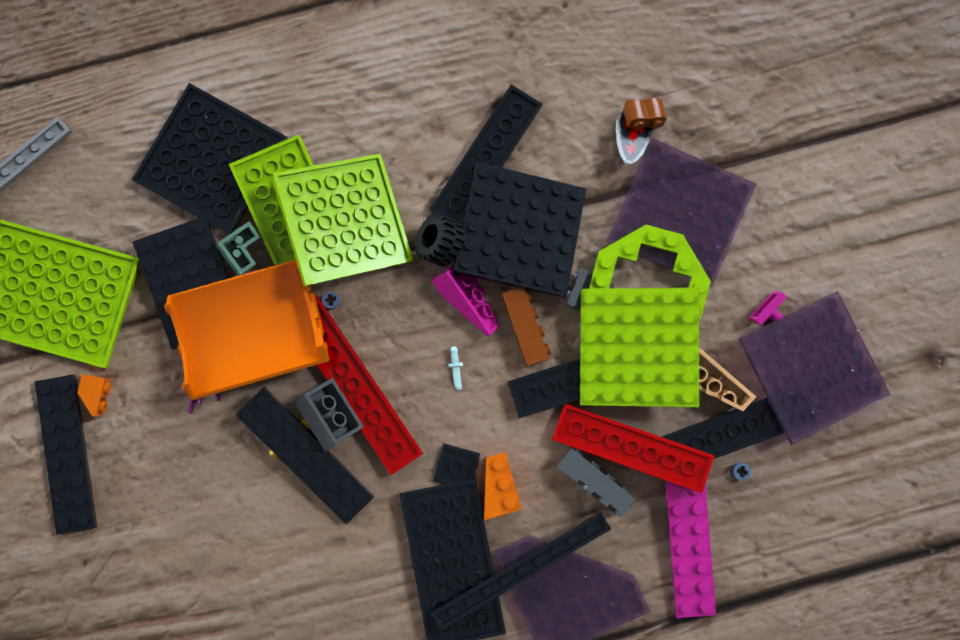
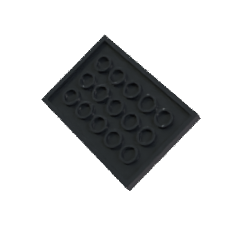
M207 216L132 242L172 350L177 349L179 342L171 316L166 314L164 308L167 296L229 279L221 254L215 246L216 241Z

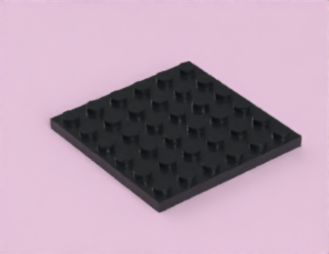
M188 83L131 180L199 218L207 216L209 224L230 235L236 229L248 206L229 164L285 141L288 137Z
M476 162L462 228L464 230V235H461L464 237L463 247L458 249L460 253L456 256L453 272L565 298L568 292L587 188Z

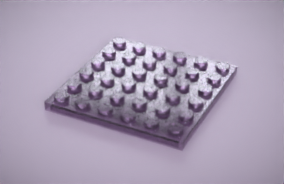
M652 138L606 242L612 244L644 225L683 234L709 277L711 288L735 236L756 183ZM641 244L638 256L673 271L677 254Z
M838 291L738 339L790 445L890 395Z

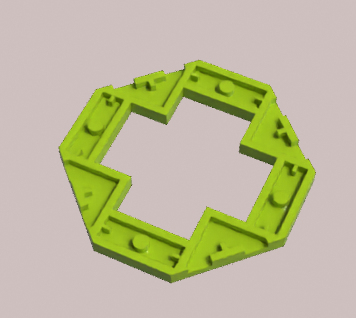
M644 225L598 252L589 289L609 288L617 257L636 262L641 244L677 254L672 272L691 277L688 288H699V319L702 318L711 281L683 234Z

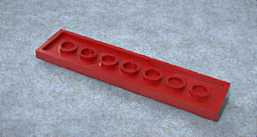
M568 404L564 405L552 441L700 494L703 492L715 457L712 454Z

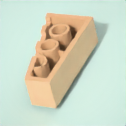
M699 347V389L744 411L756 396Z

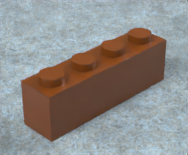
M516 288L502 293L501 296L526 367L548 360V355L551 354L548 344L543 342L544 331L541 325H537L536 319L538 315L535 307L531 308L529 301L532 298L529 290Z

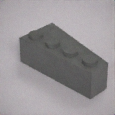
M570 448L556 467L621 518L636 500L630 495L631 491L623 485L618 486L614 482L616 479L609 473L603 474L599 470L600 466L593 460L588 462L583 458L585 454L582 451Z

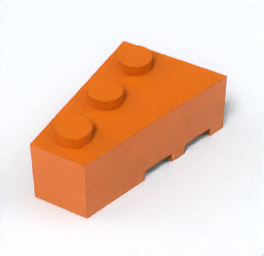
M505 452L486 457L484 521L522 509Z

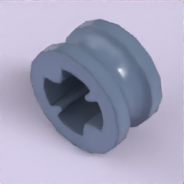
M329 291L323 295L322 303L328 309H335L340 304V298L335 292ZM330 295H332L333 298L336 297V301L333 302V305H330V303H326V300L329 299Z
M738 462L733 466L732 474L736 479L743 481L750 477L751 469L747 464ZM740 466H743V469L746 470V474H742V477H739L740 474L736 472L737 469H740Z

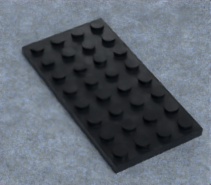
M476 478L399 493L427 640H480L505 635L506 630L499 596L441 631L431 615L433 610L494 575Z

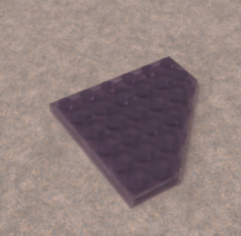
M528 535L495 550V554L503 570L545 545L548 541ZM576 552L567 555L511 589L534 640H590L651 612L633 574Z

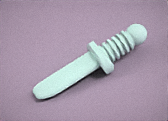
M453 346L450 349L452 363L448 364V366L452 367L454 387L459 391L462 390L460 366H463V362L458 363V349Z

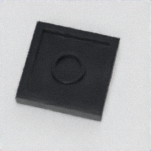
M443 443L433 481L448 484L473 479L481 453Z

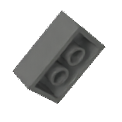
M334 378L306 392L294 401L325 452L364 427Z

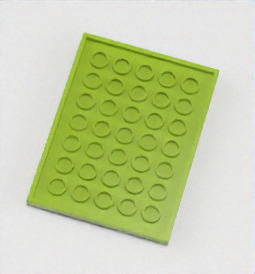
M0 219V339L108 369L140 267L139 259L134 256Z

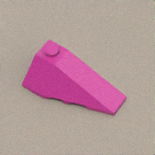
M453 263L432 280V283L444 299L486 336H490L499 327L491 305L485 301L483 296L485 294L484 288H480L476 277L454 273L455 263Z

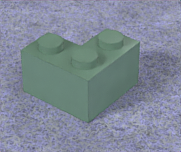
M247 222L215 244L236 276L241 275L256 264L245 247L259 239L260 236L252 224Z

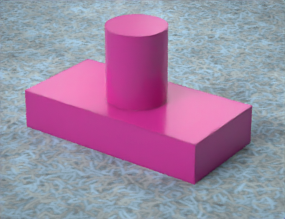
M773 291L748 319L758 325H762L768 317L774 324L780 323L784 316L777 308L787 297L783 292Z

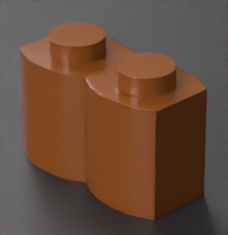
M660 98L633 99L626 101L623 107L629 129L641 130L644 127L658 129L667 120L665 108Z

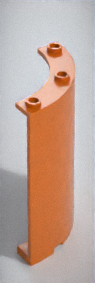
M296 260L167 296L164 308L166 314L171 316L179 342L177 350L183 361L184 382L182 387L184 393L188 394L191 400L329 361L328 348L323 339L325 334L314 292H309L311 290L310 286L304 287Z

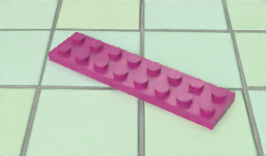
M665 481L676 617L716 615L706 483L702 494Z

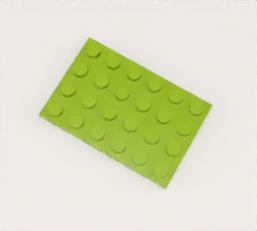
M300 134L229 164L274 265L296 260L271 175L276 172L314 166Z

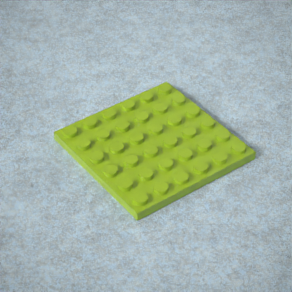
M381 154L272 173V181L304 287L414 261Z
M699 288L581 289L580 405L699 407Z

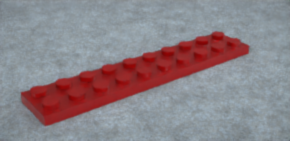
M316 294L315 298L325 334L323 339L327 344L329 361L318 364V367L327 380L334 378L364 427L360 430L392 476L424 453Z

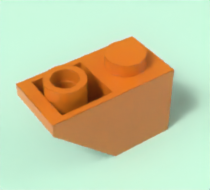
M82 374L78 395L92 416L102 417L107 410L106 399L107 395L111 392V379Z

